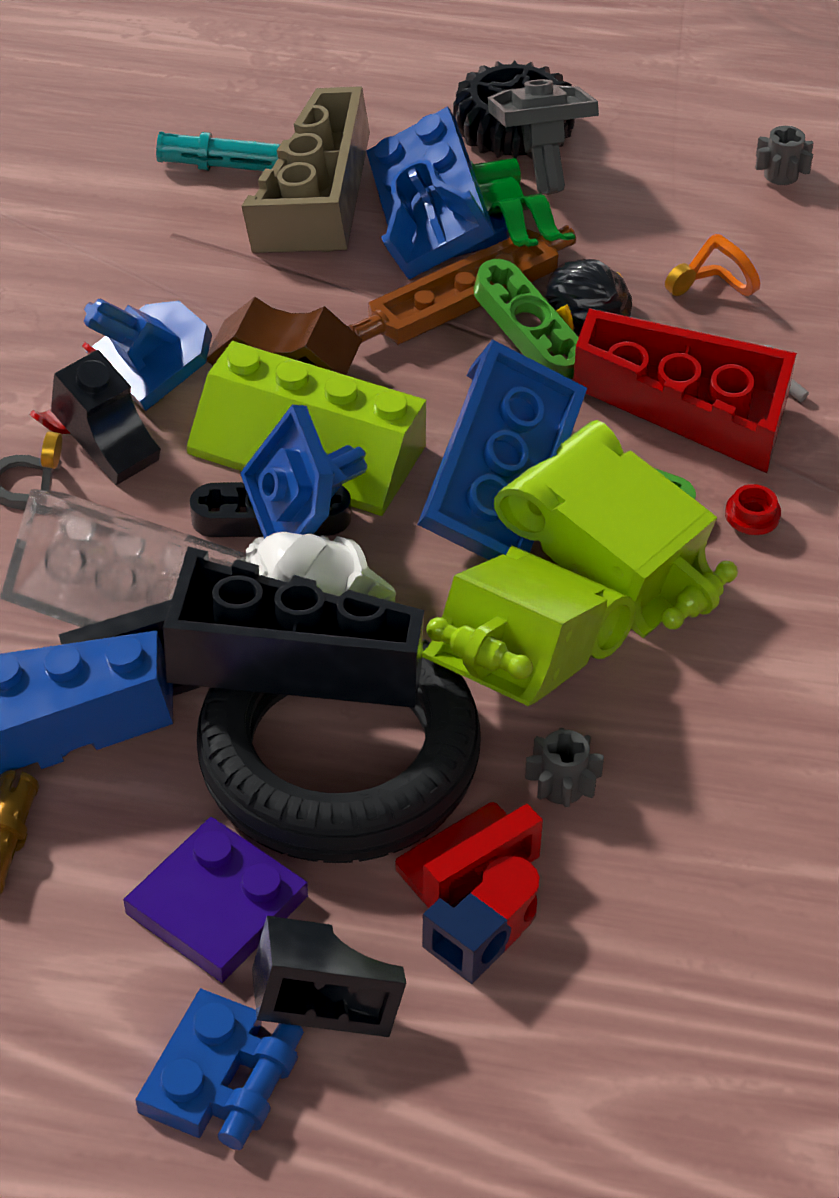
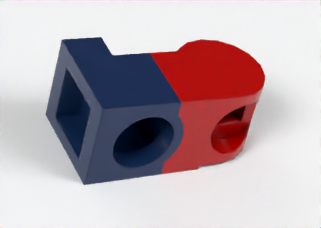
M507 855L491 861L484 869L482 882L455 908L439 898L423 913L422 947L470 984H473L521 936L535 919L538 901L536 894L539 889L540 880L537 869L529 861L518 856Z

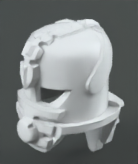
M277 532L267 536L265 539L263 537L254 539L253 543L249 544V548L246 549L245 560L246 562L259 565V575L288 583L294 575L315 580L316 586L323 592L340 596L347 590H352L395 602L396 592L394 588L367 566L363 551L352 539L336 536L333 541H330L324 535L319 537L313 534L301 535Z

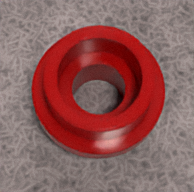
M748 484L738 488L728 499L725 517L728 523L739 532L749 535H763L773 531L779 525L781 507L777 496L772 490L762 485Z

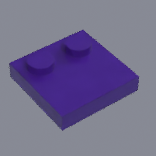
M210 817L136 886L123 901L125 912L128 916L223 983L258 948L266 917L288 918L308 897V883L228 827Z

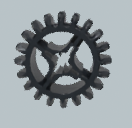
M515 60L512 64L504 65L496 61L494 67L480 66L478 72L467 73L466 80L459 82L456 99L453 102V115L457 121L461 136L466 139V145L478 146L480 153L484 154L491 151L495 153L496 158L509 155L515 159L518 156L527 155L533 159L532 152L525 153L521 125L505 127L489 113L488 97L504 90L525 88L524 83L531 80H551L553 85L572 86V84L563 81L562 74H551L547 66L537 68L534 67L533 62L522 65L517 64ZM575 119L564 120V139L571 137Z

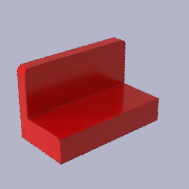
M490 802L397 857L395 861L396 872L428 908L439 898L455 908L482 882L484 869L494 859L510 855L521 857L531 863L540 857L543 819L528 803L507 815L497 803Z

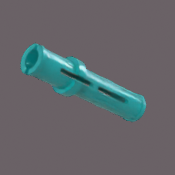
M160 131L157 138L156 158L157 162L198 165L199 170L209 171L210 166L264 171L265 168L272 169L278 160L277 149L280 144L213 138L210 132H201L200 136H191Z

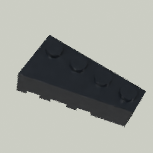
M188 546L163 626L167 683L415 708L422 668L424 610L352 590H347L340 596L323 592L316 586L315 580L294 575L288 583L259 575V565L236 559L230 567L209 561L208 551Z

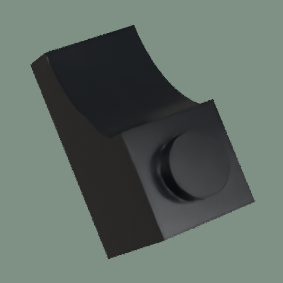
M99 349L54 373L51 412L115 485L120 484L159 461L161 448L151 437L137 413L131 396V385Z
M274 916L266 917L252 967L256 1018L258 1021L390 1037L407 984L403 966L384 963L357 952L334 934L333 926L330 924Z

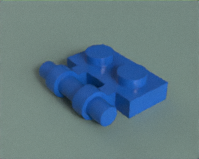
M200 988L135 1099L138 1113L199 1139L211 1117H218L225 1120L218 1133V1139L231 1149L241 1150L251 1131L260 1130L271 1110L270 1104L267 1102L279 1079L289 1077L298 1059L295 1049L304 1034L302 1027L278 1023L271 1037L258 1038L256 1036L262 1027V1021L257 1020L255 1009ZM240 1065L253 1069L243 1088L234 1090L228 1088Z

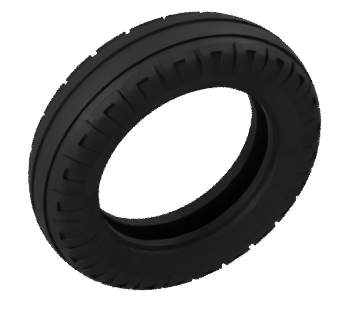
M423 638V651H424V650L429 646V644H430V642L427 641V640H425L424 638ZM423 657L415 708L410 709L422 725L425 733L424 744L415 760L400 775L379 786L357 792L324 793L295 786L275 775L259 758L252 743L257 726L266 712L288 695L210 687L205 696L197 727V753L200 769L210 794L226 817L248 837L255 839L256 842L281 854L286 853L290 857L313 862L322 860L323 863H353V860L361 862L389 855L388 853H396L421 841V838L427 837L442 825L457 808L473 780L479 760L481 742L480 722L474 698L462 675Z

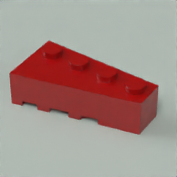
M589 308L576 344L574 381L586 387V394L767 473L789 396L797 353Z

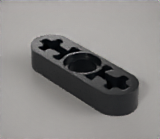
M243 482L208 483L198 487L191 494V522L193 528L198 533L207 537H263ZM341 486L331 498L329 516L313 535L332 536L341 533L349 526L351 522V496L344 486ZM240 507H246V512H240ZM220 508V511L211 512V509Z

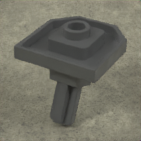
M545 79L527 81L524 83L525 88L504 90L488 97L489 113L505 127L521 125L525 153L532 152L539 194L549 195L563 191L565 182L559 147L565 142L564 120L599 116L598 101L580 87L553 85V81Z

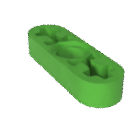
M491 259L484 262L479 267L474 285V296L524 356L569 379L573 378L575 349L579 337L515 264L504 259ZM523 312L531 313L539 318L541 324L536 327L524 326L517 321L515 315Z

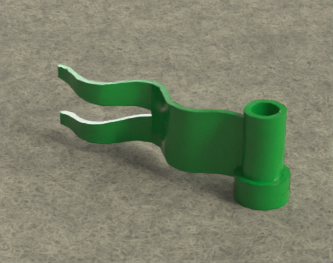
M515 158L473 164L470 161L489 216L504 214L508 232L514 245L517 247L538 245L536 238L530 239L528 237L524 210L531 211L539 233L546 240L575 239V234L571 232L564 234L559 232L554 222L549 201L545 195H523L520 187V166Z

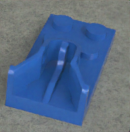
M448 106L434 114L424 116L418 123L394 136L382 139L376 146L366 150L388 225L386 234L381 236L385 247L408 280L495 235L457 121Z
M492 339L471 365L466 375L472 379V383L417 524L487 560L502 554L506 555L511 546L530 553L534 541L517 535L504 525L494 509V498L500 490L526 470L556 456L560 444L571 437L587 388Z

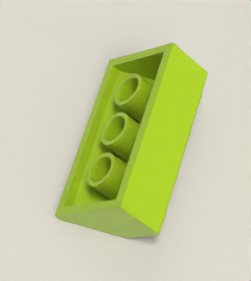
M232 341L207 374L187 442V454L242 471L291 405H305L322 447L327 454L346 445H350L353 448L359 446L366 452L364 460L368 466L365 473L342 484V486L350 493L351 507L383 516L426 447L427 400Z

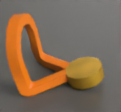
M714 234L705 242L689 265L682 263L671 270L665 280V288L674 296H680L690 289L695 280L718 275L740 294L750 296L760 289L761 282L754 265L747 255L722 235ZM718 249L739 266L746 278L747 285L737 280L730 271L722 266H701L712 251Z

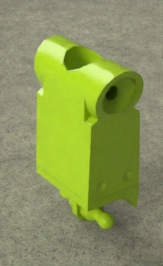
M598 420L587 423L560 444L556 456L526 470L500 490L494 498V509L504 525L521 537L540 541L542 551L559 566L631 597L635 602L636 608L634 623L631 629L643 639L661 623L668 629L676 630L682 626L687 617L694 618L699 614H709L719 605V597L724 592L723 586L734 581L738 574L737 566L731 561L724 560L720 562L714 572L707 563L705 548L717 516L634 452L629 450L624 453L614 432L605 423Z
M511 546L506 555L502 554L454 575L442 618H433L427 624L426 632L432 641L423 651L422 657L526 706H530L585 667L590 656L595 659H604L612 655L622 645L631 630L636 614L635 602L625 594L515 546Z

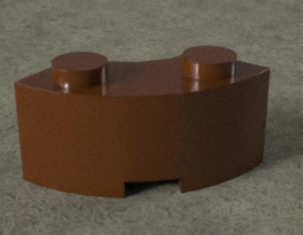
M253 297L224 320L209 349L207 362L213 366L229 344L235 341L347 375L363 339L325 306L310 313H289L272 308L260 299Z

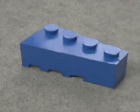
M157 631L0 654V776L5 771L16 770L38 762L41 769L64 762L63 757L74 749L92 744L96 750L173 724V683H167L165 652Z

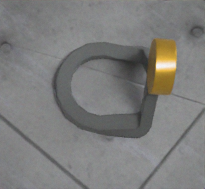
M50 431L46 433L41 458L31 455H12L0 460V476L6 470L14 467H30L43 470L40 495L12 493L0 486L1 505L33 512H40L46 507L51 493L53 471H59L62 464L60 460L62 450L61 433Z

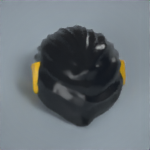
M582 259L565 262L555 269L549 278L545 298L577 336H580L589 308L627 317L631 315L632 296L624 279L619 272L613 271L599 260Z

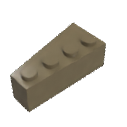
M362 86L316 88L294 123L295 133L290 139L283 140L277 149L278 160L273 168H265L258 179L259 190L255 196L248 195L241 206L252 253L330 252L334 250H347L370 135Z

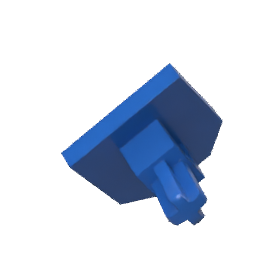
M97 299L94 303L88 302L84 308L86 312L84 318L85 325L105 335L92 347L96 350L99 349L131 385L132 399L145 411L207 362L212 333L207 324L179 300L145 304L139 310L127 305L125 310L103 299Z
M291 405L240 472L264 539L277 532L301 535L314 534L329 516L330 501L342 484L362 475L368 467L364 460L366 452L359 446L353 448L350 445H346L327 454L322 447L305 405Z

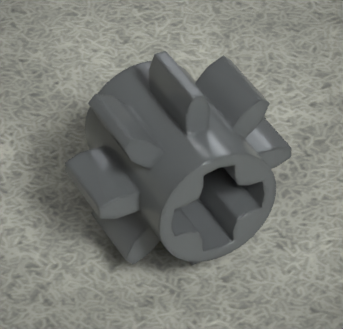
M786 125L775 127L771 130L769 138H758L755 169L764 170V177L771 183L777 185L792 184L797 181L799 172L810 174L814 155L812 154L814 143L813 141H805V134L796 127Z
M559 728V730L552 732L545 739L538 736L534 738L533 755L526 757L525 779L531 781L538 780V799L546 798L553 803L569 807L571 803L576 802L583 795L589 798L595 796L596 779L602 777L604 755L598 753L589 754L591 736H583L576 731Z

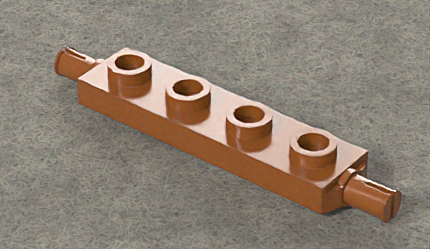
M568 225L558 229L562 234L569 232L575 234L572 228L569 229ZM527 229L528 237L530 239L536 238L538 245L517 247L511 238L505 239L368 302L369 317L355 324H350L348 327L363 339L361 343L381 334L391 338L399 345L480 307L481 304L474 296V285L479 267L484 262L491 259L510 261L521 270L530 282H533L554 272L558 268V251L576 243V235L575 239L549 241L540 233Z

